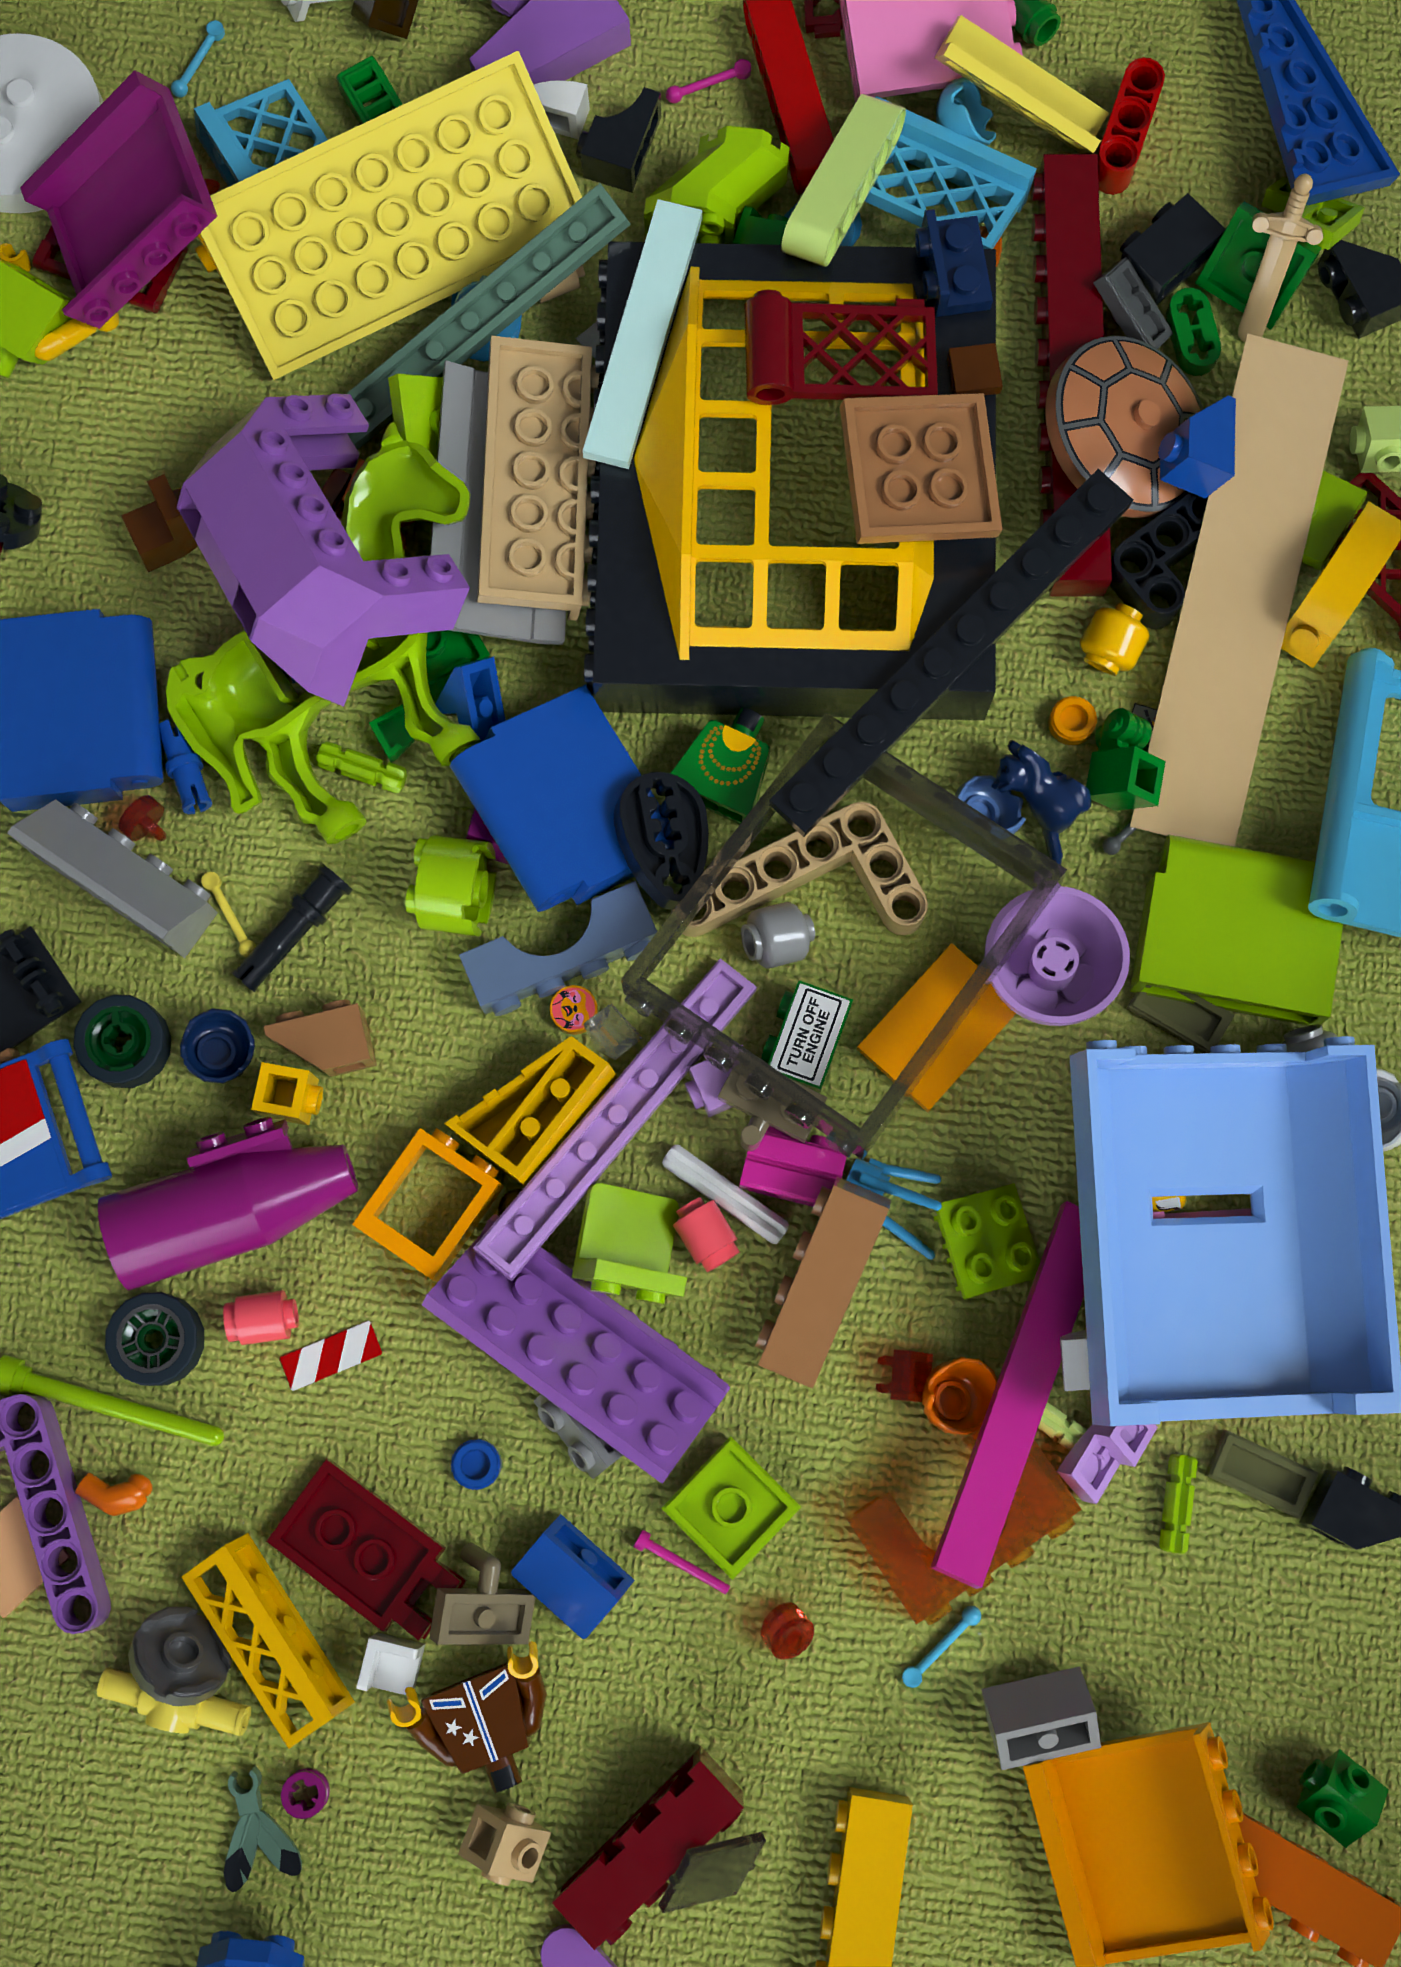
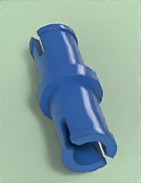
M169 719L159 724V730L168 760L165 764L167 775L175 781L183 812L185 814H195L193 805H196L194 796L200 813L204 812L213 803L208 795L201 773L204 767L202 758L192 750L176 724L172 731Z

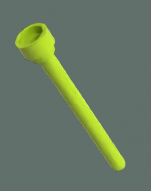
M6 1354L0 1358V1395L10 1397L15 1394L19 1395L28 1392L210 1446H217L224 1439V1432L220 1427L35 1374L32 1367L25 1366V1360Z

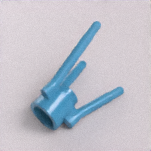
M856 1158L846 1180L881 1196H884L886 1192L936 1211L942 1208L941 1202L889 1182L891 1178L889 1176L939 1184L941 1177L937 1174L888 1165L873 1158H870L869 1162ZM886 1216L883 1227L927 1259L932 1260L935 1258V1252Z

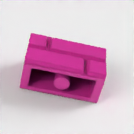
M769 1125L759 1147L754 1151H747L739 1188L814 1207L822 1186L832 1189L836 1178H842L848 1152L838 1149L840 1142L819 1135H811L810 1142L805 1141L803 1143Z

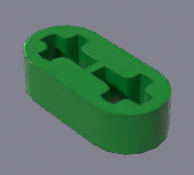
M1184 288L1172 296L1166 311V321L1173 331V335L1170 337L1180 368L1187 374L1202 376L1214 368L1221 353V341L1207 296L1198 289ZM1182 305H1187L1189 311H1196L1192 325H1190L1186 312L1179 313ZM1195 338L1199 350L1203 352L1208 351L1204 360H1200L1197 353L1190 354Z

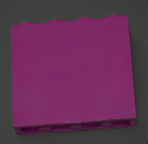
M136 70L20 187L25 202L47 211L71 278L76 297L62 309L64 315L98 329L218 217L170 89Z

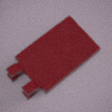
M326 1459L266 1541L382 1632L387 1631L395 1621L418 1641L422 1638L426 1639L431 1631L433 1618L414 1606L428 1585L432 1584L436 1589L463 1588L467 1582L460 1574L438 1561L446 1549L444 1545L331 1459Z

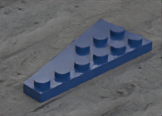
M1237 0L1291 189L1294 188V181L1299 175L1309 174L1311 176L1313 186L1309 191L1310 195L1306 203L1307 206L1390 186L1400 176L1399 171L1295 0Z

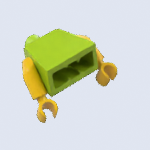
M3 243L0 245V375L10 378L19 358L43 365L94 334L98 328L64 315L62 309L72 298L29 273L31 261L26 250H21L16 256L13 246ZM118 312L98 330L104 332L114 330L119 325Z

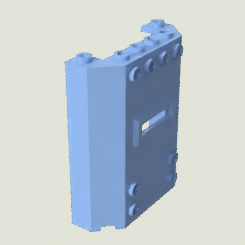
M1342 1036L1325 1038L1324 1047L1307 1052H1287L1286 1044H1265L1256 1046L1257 1053H1241L1240 1045L1227 1044L1211 1046L1210 1053L1194 1054L1193 1045H1176L1164 1047V1054H1147L1146 1046L1117 1048L1116 1040H1097L1086 1042V1050L1069 1056L1092 1425L1129 1426L1160 1424L1161 1421L1313 1414L1366 1415L1401 1413V1362L1374 1045H1355L1354 1037ZM1250 1194L1252 1216L1153 1219L1152 1197Z

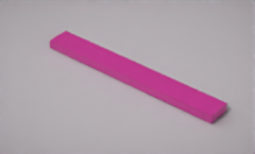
M1068 1201L1061 1204L930 1567L975 1589L983 1587L1062 1361L1060 1337L1072 1332L1084 1298L1079 1206Z

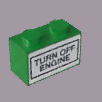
M798 981L794 993L786 990L776 1015V1017L784 1020L778 1037L769 1034L760 1061L768 1064V1068L820 1094L848 1018L853 999Z

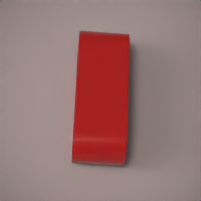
M1142 57L1129 63L1116 97L1098 152L1099 191L1105 194L1115 195L1122 193L1131 183L1165 79L1163 67L1151 58ZM1135 86L1143 87L1146 90H1140ZM1122 124L1131 125L1134 128H1126ZM1110 162L1118 163V164H1120L1122 167H1114V166L1110 165L1109 163H1110Z

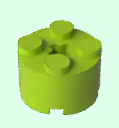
M432 835L429 839L419 838L414 849V864L418 867L416 883L410 884L407 889L405 906L407 913H414L416 915L418 926L421 929L478 937L483 933L477 925L478 923H488L496 887V873L487 872V858L496 859L492 843Z

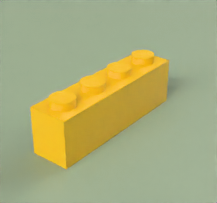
M849 1787L847 1801L838 1800L834 1832L842 1833L840 1854L831 1852L827 1875V1885L835 1886L833 1906H823L820 1925V1939H826L828 1943L825 1961L816 1959L815 1967H892L913 1804L908 1796Z

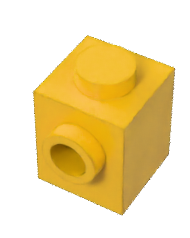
M261 1062L251 1110L261 1117H271L280 1121L286 1119L287 1122L309 1126L311 1115H318L320 1111L323 1087L318 1086L319 1079L308 1070Z

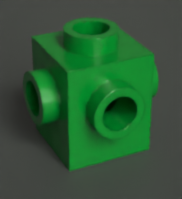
M1339 1749L1323 1762L1319 1758L1315 1759L1305 1769L1300 1778V1783L1304 1787L1296 1807L1342 1846L1347 1848L1378 1825L1389 1789Z

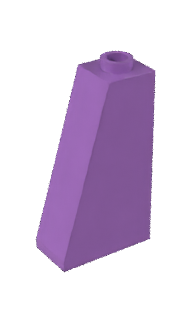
M530 0L469 58L471 72L519 51L533 84L547 81H565L631 46L630 20L617 0Z

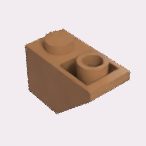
M338 1000L324 1004L322 1006L323 1012L304 1016L303 1011L284 1013L275 1018L276 1023L264 1026L265 1035L271 1041L330 1077L377 1066L365 1011L358 1003L351 1005L350 1000Z

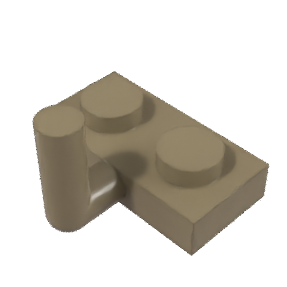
M742 1054L738 1056L718 1095L720 1101L752 1116L748 1125L741 1132L740 1143L746 1151H754L759 1147L769 1125L805 1143L827 1100V1097Z
M474 1543L464 1545L460 1553L461 1559L480 1571L478 1587L437 1588L429 1639L438 1645L528 1644L535 1596L527 1589H498L501 1570L499 1559Z

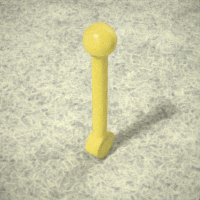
M207 872L201 878L202 886L214 895L240 943L239 953L246 958L257 945L254 941L248 940L220 889L222 884L221 878L215 872Z

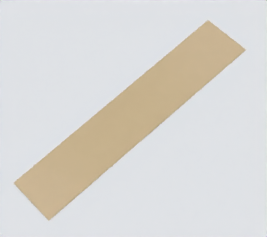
M1247 333L1232 395L1233 398H1236L1235 476L1208 496L1148 748V753L1166 761L1159 804L1155 807L1134 809L1130 827L1164 836L1169 834L1235 847L1349 360Z

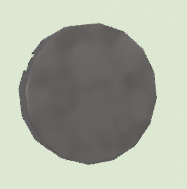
M186 1606L164 1608L151 1614L134 1635L128 1653L130 1671L140 1689L156 1701L172 1706L196 1705L211 1698L227 1677L232 1658L210 1622L205 1617L198 1615V1610Z

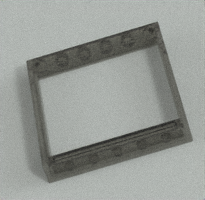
M826 712L621 978L623 993L626 995L624 1001L636 1009L637 1013L644 1017H648L652 1013L666 1023L664 1029L677 1041L687 1045L691 1040L706 1051L703 1055L713 1066L726 1073L731 1068L746 1079L744 1085L753 1094L766 1101L771 1096L787 1107L784 1113L796 1124L805 1129L813 1125L827 1135L825 1142L832 1149L841 1152L845 1157H850L853 1153L863 1160L1059 890L1067 869L890 753H887L863 777L1034 889V891L861 1128L647 980L776 812L769 805V799L844 725V723Z

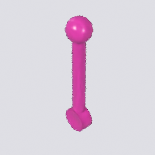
M739 59L736 61L734 68L683 87L670 86L666 91V98L670 103L675 104L680 102L685 95L734 77L741 80L747 79L751 75V63L746 59Z

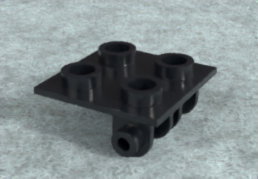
M32 926L18 935L13 929L0 934L1 1053L7 1048H15L82 1003Z

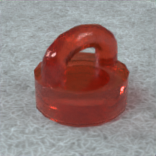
M150 795L138 798L122 814L118 823L119 830L131 841L140 840L149 833L157 841L164 842L167 839V834L157 824L163 816L164 806Z
M792 1602L779 1604L771 1610L761 1627L763 1642L775 1658L781 1660L791 1659L800 1655L810 1645L814 1636V1625L805 1613Z

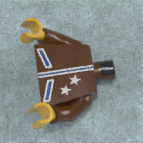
M533 1641L529 1642L528 1656L517 1657L513 1653V1647L508 1646V1662L427 1694L421 1700L424 1708L420 1707L415 1689L407 1687L405 1693L409 1702L408 1705L398 1707L393 1704L391 1699L387 1700L392 1722L396 1726L405 1727L423 1749L445 1766H457L461 1774L484 1766L494 1793L504 1791L521 1783L522 1779L513 1754L529 1747L532 1742V1735L540 1729L547 1696L538 1666L537 1644Z

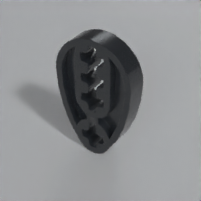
M665 772L647 773L634 779L620 796L614 810V827L627 865L639 885L660 907L670 910L678 909L684 906L693 895L704 871L709 838L707 811L697 790L684 779ZM652 788L656 789L658 796H665L659 811L661 817L670 819L663 830L664 837L667 840L674 841L669 849H665V844L662 841L655 840L662 827L659 819L651 818L657 809L655 797L647 796ZM669 874L674 884L682 885L677 894H674L672 887L663 885Z

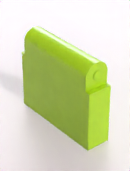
M1168 834L1162 849L1159 870L1155 872L1146 886L1130 992L1136 993L1141 991L1146 992L1149 996L1191 1004L1196 1002L1177 992L1181 991L1196 994L1213 1005L1228 1011L1307 1026L1322 1025L1331 1017L1343 924L1319 918L1308 909L1315 862Z

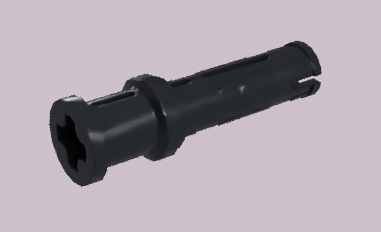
M322 862L317 867L319 873L301 893L295 892L290 897L292 900L289 903L292 907L237 969L231 972L254 993L313 925L318 927L327 921L325 915L343 894L350 895L353 889Z

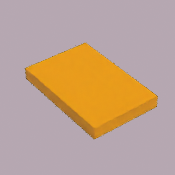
M951 943L857 1046V1050L926 1112H929L1016 1013L999 998L990 982L988 974Z

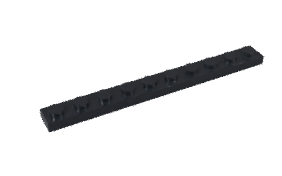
M1098 468L769 799V805L805 837L1130 508L1134 499Z

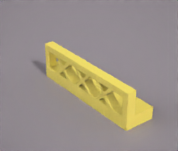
M962 15L956 18L934 57L936 60L962 77L967 78L970 82L1080 154L1095 152L1101 142L1095 136L1109 115V112Z

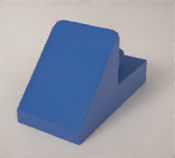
M485 657L454 667L435 704L442 714H457L458 723L470 725L481 739V742L485 740L491 727L506 721L494 657Z

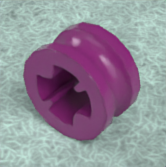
M304 1768L298 1770L282 1786L281 1802L284 1809L294 1818L306 1819L313 1817L328 1802L330 1795L329 1782L325 1775L317 1769ZM298 1780H303L307 1787L316 1786L318 1794L311 1799L316 1803L315 1805L308 1807L305 1800L296 1802L293 1792L300 1788L296 1784Z

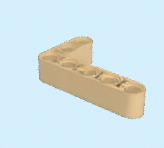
M856 802L822 818L805 837L796 831L701 878L693 895L687 901V903L697 902L706 909L704 917L700 920L688 921L680 915L681 908L673 909L671 912L674 926L681 934L688 937L701 936L848 862H851L883 924L892 933L905 936L919 929L926 915L928 902L925 893L881 812L876 806L868 802ZM857 819L864 820L872 826L873 832L868 836L858 837L851 833L848 824ZM822 840L830 846L831 853L826 857L816 858L809 854L806 846L811 841ZM877 860H886L894 867L895 874L888 878H879L871 871L870 864ZM781 861L789 867L790 872L784 878L773 879L765 873L764 867L769 862ZM736 881L744 884L748 889V893L742 899L731 900L722 893L723 887L729 882ZM897 901H908L916 908L917 915L912 919H901L893 912L892 905Z

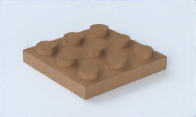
M984 393L843 399L840 405V414L857 544L995 538L999 536L1003 529Z

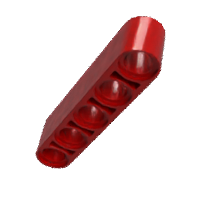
M743 0V12L749 38L780 142L790 147L788 169L795 191L800 195L806 190L834 141L792 0Z

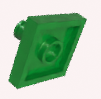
M1245 201L1237 208L1195 283L1244 313L1270 234L1258 233L1253 230L1252 218L1255 214L1262 211ZM1297 242L1266 326L1268 329L1272 330L1277 324L1320 253L1321 247L1311 245L1308 242Z

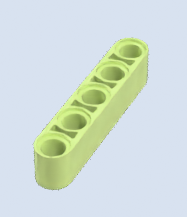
M865 94L860 95L790 215L782 237L781 250L783 253L825 267L829 265L899 140L906 116L905 107Z

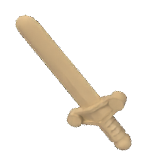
M1301 174L1295 179L1294 188L1291 189L1284 212L1270 214L1260 212L1252 218L1253 230L1258 233L1270 234L1238 328V336L1243 342L1246 340L1247 333L1260 337L1263 336L1297 242H1308L1311 245H1317L1323 240L1322 228L1302 218L1310 195L1309 191L1313 186V180L1309 174Z

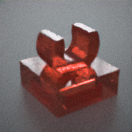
M894 1349L893 1356L884 1355L879 1357L877 1364L892 1367V1381L889 1384L877 1383L876 1390L881 1393L891 1394L890 1400L922 1403L923 1387L926 1378L932 1371L933 1354Z

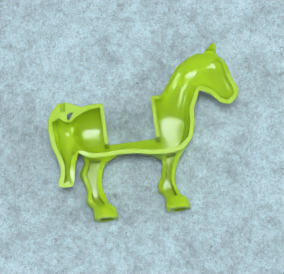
M394 422L388 425L383 435L380 451L366 458L363 466L355 474L344 499L341 523L363 561L406 558L401 539V523L425 520L452 525L464 520L470 505V492L466 484L444 468L424 446L404 441ZM245 630L229 639L214 654L181 660L178 665L172 666L166 687L167 709L192 750L209 763L225 780L230 793L231 807L235 813H246L263 801L251 772L244 748V739H250L259 743L266 750L268 777L289 794L294 801L298 817L304 824H316L327 844H337L346 840L364 827L367 821L353 802L339 800L329 793L317 780L310 764L307 750L308 729L319 712L333 702L307 691L298 697L282 669L251 642ZM428 632L368 639L366 645L368 649L363 653L349 692L381 681L394 680L403 701L406 730L413 739L430 744L433 754L441 767L450 766V763L456 756L469 747L481 742V739L470 725L452 722L440 712L432 699L426 667ZM204 672V674H203V676H202V689H201V688L199 687V685H198L197 678H198L199 674H201V673Z

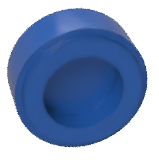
M481 1439L469 1440L461 1444L454 1452L451 1461V1469L456 1481L463 1487L472 1490L483 1489L493 1484L499 1477L502 1468V1459L497 1448L490 1442Z

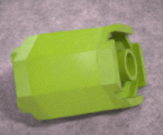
M725 126L718 129L717 138L709 141V134L700 137L698 154L646 198L644 210L645 234L648 233L655 206L659 199L702 210L703 219L695 243L732 244L735 237V229L739 225L744 207L749 206L756 210L787 183L790 147L781 142L780 149L771 144L772 135L763 129Z

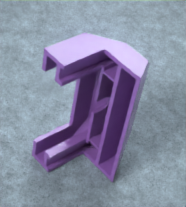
M350 394L266 397L208 449L184 481L177 509L251 642L307 692L344 707L368 639L453 630L470 587L450 554L363 561L310 472V470L355 468L359 452L347 433L367 432L369 424Z

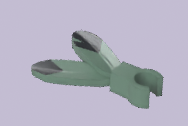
M254 1766L250 1771L249 1775L253 1780V1787L250 1789H243L238 1785V1773L233 1771L228 1779V1789L235 1797L238 1813L241 1817L233 1833L225 1860L224 1878L227 1889L231 1892H236L248 1880L258 1846L279 1871L290 1876L299 1875L302 1870L300 1851L280 1825L267 1812L262 1810L263 1804L260 1793L262 1775L260 1770Z

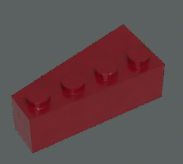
M700 1746L555 1892L552 1904L593 1950L597 1949L605 1940L610 1945L614 1944L631 1926L632 1921L629 1917L643 1904L647 1908L654 1904L669 1887L667 1881L680 1868L684 1870L689 1868L705 1851V1845L719 1831L721 1833L724 1832L740 1816L744 1808L743 1791Z

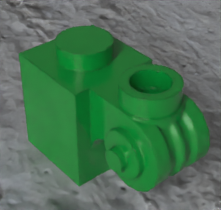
M1125 708L1113 710L1105 719L1104 724L1097 728L1095 742L1098 751L1092 752L1086 787L1090 791L1091 800L1114 811L1158 806L1166 761L1142 750L1148 744L1152 735L1150 722Z

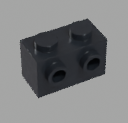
M1189 193L1175 205L1171 202L1166 203L1152 219V225L1143 233L1139 230L1133 232L1119 250L1122 253L1120 260L1124 257L1129 259L1156 305L1209 260L1226 230Z

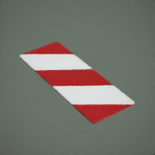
M366 1321L280 1357V1361L292 1391H295L380 1356L382 1350L371 1322Z

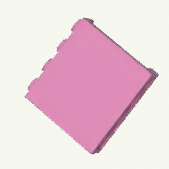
M839 0L855 103L861 94L883 98L943 89L953 80L962 78L961 75L934 58L956 18L960 15L1023 56L1020 42L1014 43L1012 27L1016 25L1014 0Z

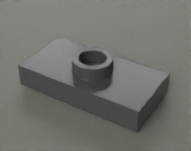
M1127 257L1114 263L1093 282L1110 309L1114 321L1121 327L1126 337L1143 341L1158 349L1173 335V331Z

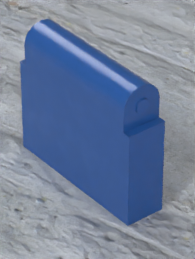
M100 609L0 619V802L11 812L41 809L55 799L64 806H72L74 803L81 805L123 800L122 791L146 789L161 785L164 779L152 620L140 615L105 617Z
M586 685L491 727L484 741L464 750L450 763V768L538 912L550 909L570 898H573L576 905H579L635 877L628 867L619 846L614 827V810L626 787L634 779L641 776V773ZM650 790L647 796L655 797L652 791ZM657 801V809L651 818L659 819L662 828L655 840L662 841L665 844V849H669L674 841L667 840L663 833L669 819L661 817L659 811L660 804Z

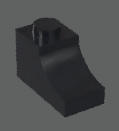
M644 87L636 101L623 112L604 118L595 115L589 132L582 131L576 149V157L581 158L583 178L633 193L662 117L661 92Z

